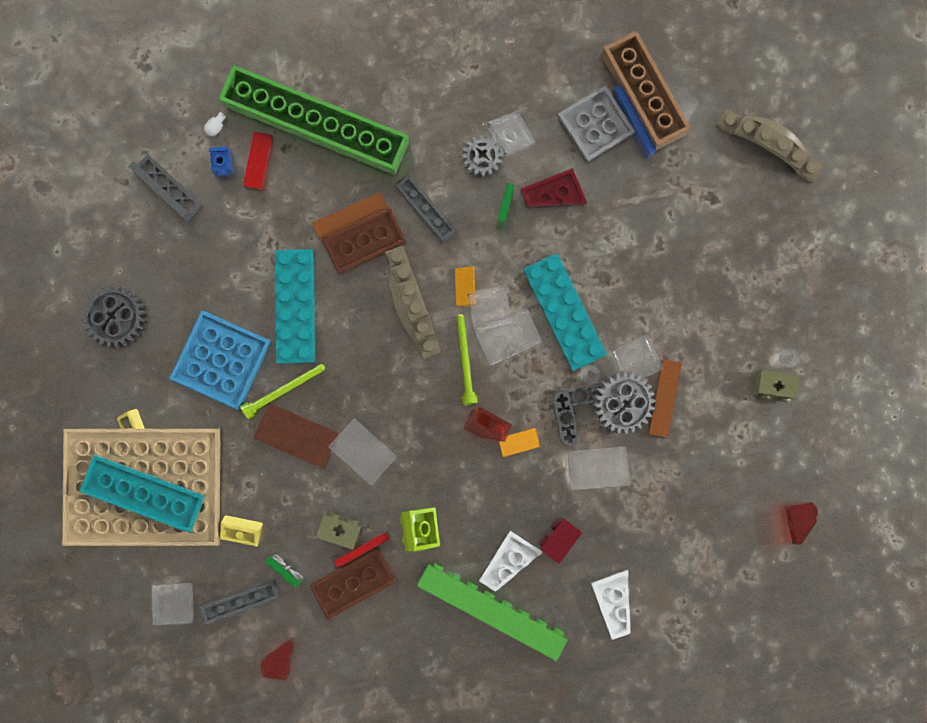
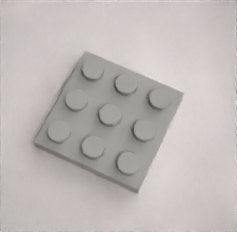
M606 85L558 113V118L586 162L591 161L635 134V130Z

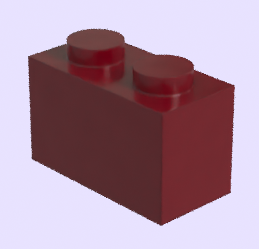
M561 518V520L556 519L551 526L552 532L549 536L545 534L539 542L541 545L539 549L558 564L561 563L583 533L564 518Z

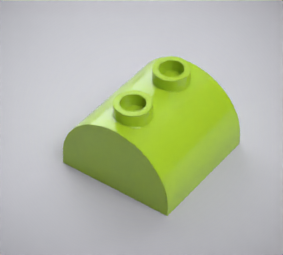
M435 507L400 512V524L403 530L402 543L405 546V552L440 546Z

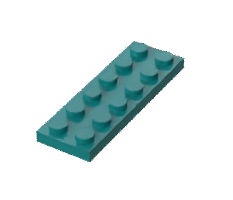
M275 250L276 363H315L314 250Z
M558 253L524 268L523 272L572 372L606 356L607 353Z
M93 455L80 489L81 493L191 533L206 496L99 455Z

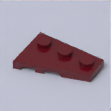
M573 168L520 189L527 207L587 204Z

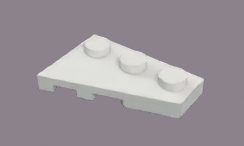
M509 531L479 581L496 592L532 560L543 553V551Z
M628 570L592 582L591 585L611 639L614 640L630 634Z

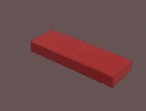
M253 132L243 182L244 187L263 190L273 140L272 134Z
M388 532L334 561L337 567H340L389 540Z

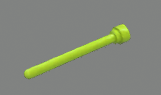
M459 314L457 316L465 387L462 404L474 405L478 404L477 395L472 390L465 319L462 314Z
M319 364L258 401L241 405L240 407L247 419L255 416L259 408L323 372L325 366Z

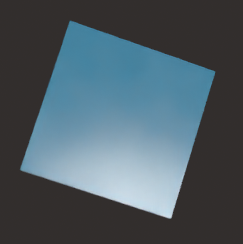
M201 310L169 380L240 411V406L249 392L272 341Z

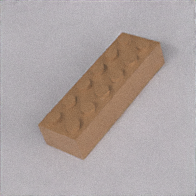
M635 31L605 46L601 57L617 86L621 85L656 151L686 136L691 127L638 32Z

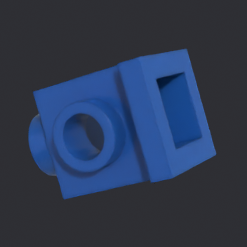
M229 147L209 148L212 173L217 177H226L228 174H233L232 152ZM218 160H223L221 164L217 163Z

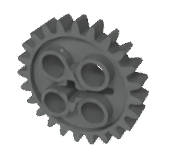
M108 286L107 291L100 288L101 294L93 292L95 298H87L91 303L90 305L84 304L83 306L87 308V311L82 312L83 315H86V318L81 321L87 323L83 329L90 330L87 336L93 337L92 341L94 342L99 341V345L104 346L106 344L109 348H112L113 343L115 347L119 348L120 342L127 346V340L134 342L132 336H140L137 329L143 330L144 328L140 326V323L146 322V320L141 318L146 312L140 310L144 307L143 304L138 303L140 298L134 297L135 293L132 291L128 293L126 288L121 290L119 286H116L114 290L111 286ZM115 299V306L109 308V302ZM130 310L131 316L125 320L124 313ZM103 314V321L97 323V317ZM112 314H115V320L111 317ZM114 326H118V327H119L118 333L115 334V335H113V334H112V329H113V327H114Z

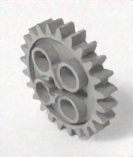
M621 371L620 376L618 373H614V379L607 376L608 382L601 381L603 388H597L600 394L594 395L598 399V402L593 403L594 406L598 407L594 413L601 414L597 419L603 421L602 425L608 426L610 431L615 429V432L619 434L621 430L627 434L628 429L635 432V426L642 429L641 422L647 424L648 422L645 418L652 417L649 410H655L651 403L656 402V400L650 398L655 393L648 391L652 386L646 384V379H641V376L638 374L634 376V373L630 371L628 375L624 371ZM627 385L626 392L621 393L622 386ZM640 397V403L635 406V400ZM614 399V405L609 408V401ZM628 412L627 418L622 420L623 413Z

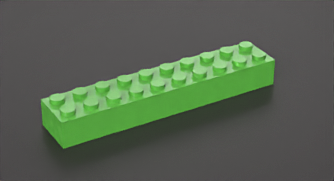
M233 65L218 98L223 107L394 176L409 144V135L235 65Z

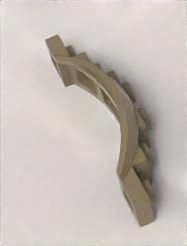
M726 108L715 125L730 135L735 134L772 152L796 171V174L811 183L816 179L823 167L822 164L808 157L809 153L792 132L769 119L757 116H739Z
M400 246L386 251L385 253L390 264L388 271L389 287L396 311L404 328L414 343L420 348L423 359L441 353L404 247Z

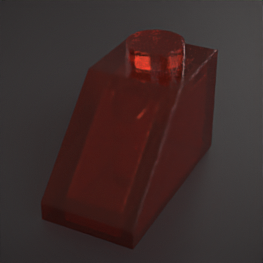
M477 407L470 412L464 429L481 438L505 442L512 424L481 407Z
M813 502L785 505L792 544H802L816 524L818 510Z
M289 638L269 653L265 659H262L260 671H263L262 677L284 681L289 678L295 638Z

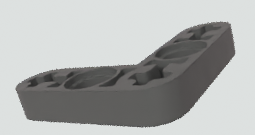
M602 384L559 391L554 395L553 405L559 436L565 446L575 445L578 441L572 407L598 402V399L594 396H591L592 400H589L587 389H590V393L597 391V388L602 389ZM582 391L585 393L586 398L583 402L576 400V392ZM559 395L567 398V401L564 402V407L568 406L569 410L558 412V408H562L561 403L556 401ZM563 413H567L571 417V421L568 424H563L560 421V416ZM572 425L573 429H569L570 435H574V439L571 440L572 443H569L568 440H564L567 432L566 430L562 431L561 427Z

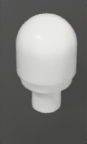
M220 112L216 118H210L204 125L205 133L208 136L217 135L222 129L223 124L221 123L226 116Z

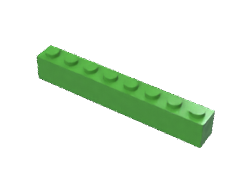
M434 562L432 565L428 563L417 584L418 587L556 661L558 660L568 640L564 636L565 632L558 628L552 630L546 627L548 623L537 618L535 621L529 618L530 614L522 609L516 611L512 608L513 605L505 600L500 602L494 599L495 595L485 590L483 593L477 590L478 586L470 581L466 584L460 581L461 577L453 572L447 574L443 571L444 568Z

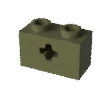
M759 370L756 373L754 394H758L759 398L762 399L776 397L780 402L790 403V400L797 399L800 376ZM773 384H776V386L779 387V390L773 387Z
M329 512V515H323L316 538L354 550L362 526L358 525L359 521L350 518L344 521L340 519V515ZM340 525H342V529L345 530V532L338 535V531L335 530V527H339Z

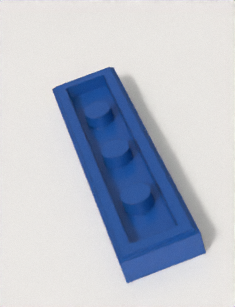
M621 85L615 87L612 95L635 130L634 136L646 158L653 156L656 148Z

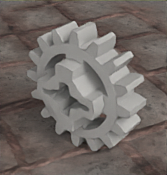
M481 135L480 140L473 137V143L467 142L468 148H463L465 154L462 155V160H466L464 167L469 166V173L475 171V176L481 173L483 178L485 173L491 176L492 170L498 171L497 165L502 164L500 159L503 158V153H498L501 151V146L496 147V140L490 142V136L484 140L483 135ZM471 152H472V155L475 156V158L473 159L472 162H471V160H470V153H471ZM492 152H494V154H495V160H494V161H493V158L490 156V155L492 154ZM479 154H480L481 156H483V155L485 154V155H486V158L482 157V158L480 159V158H479Z

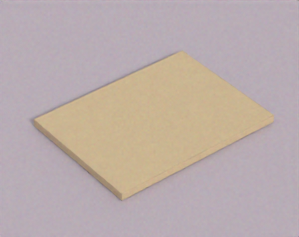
M63 429L62 546L220 545V429ZM93 455H99L206 495L192 532L188 533L81 493L80 489Z

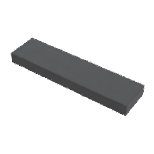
M410 174L394 185L442 244L457 232Z
M274 579L199 607L204 623L207 625L278 600L281 597Z

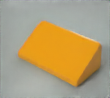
M474 266L455 269L456 307L475 306Z
M536 428L498 438L503 457L540 447Z

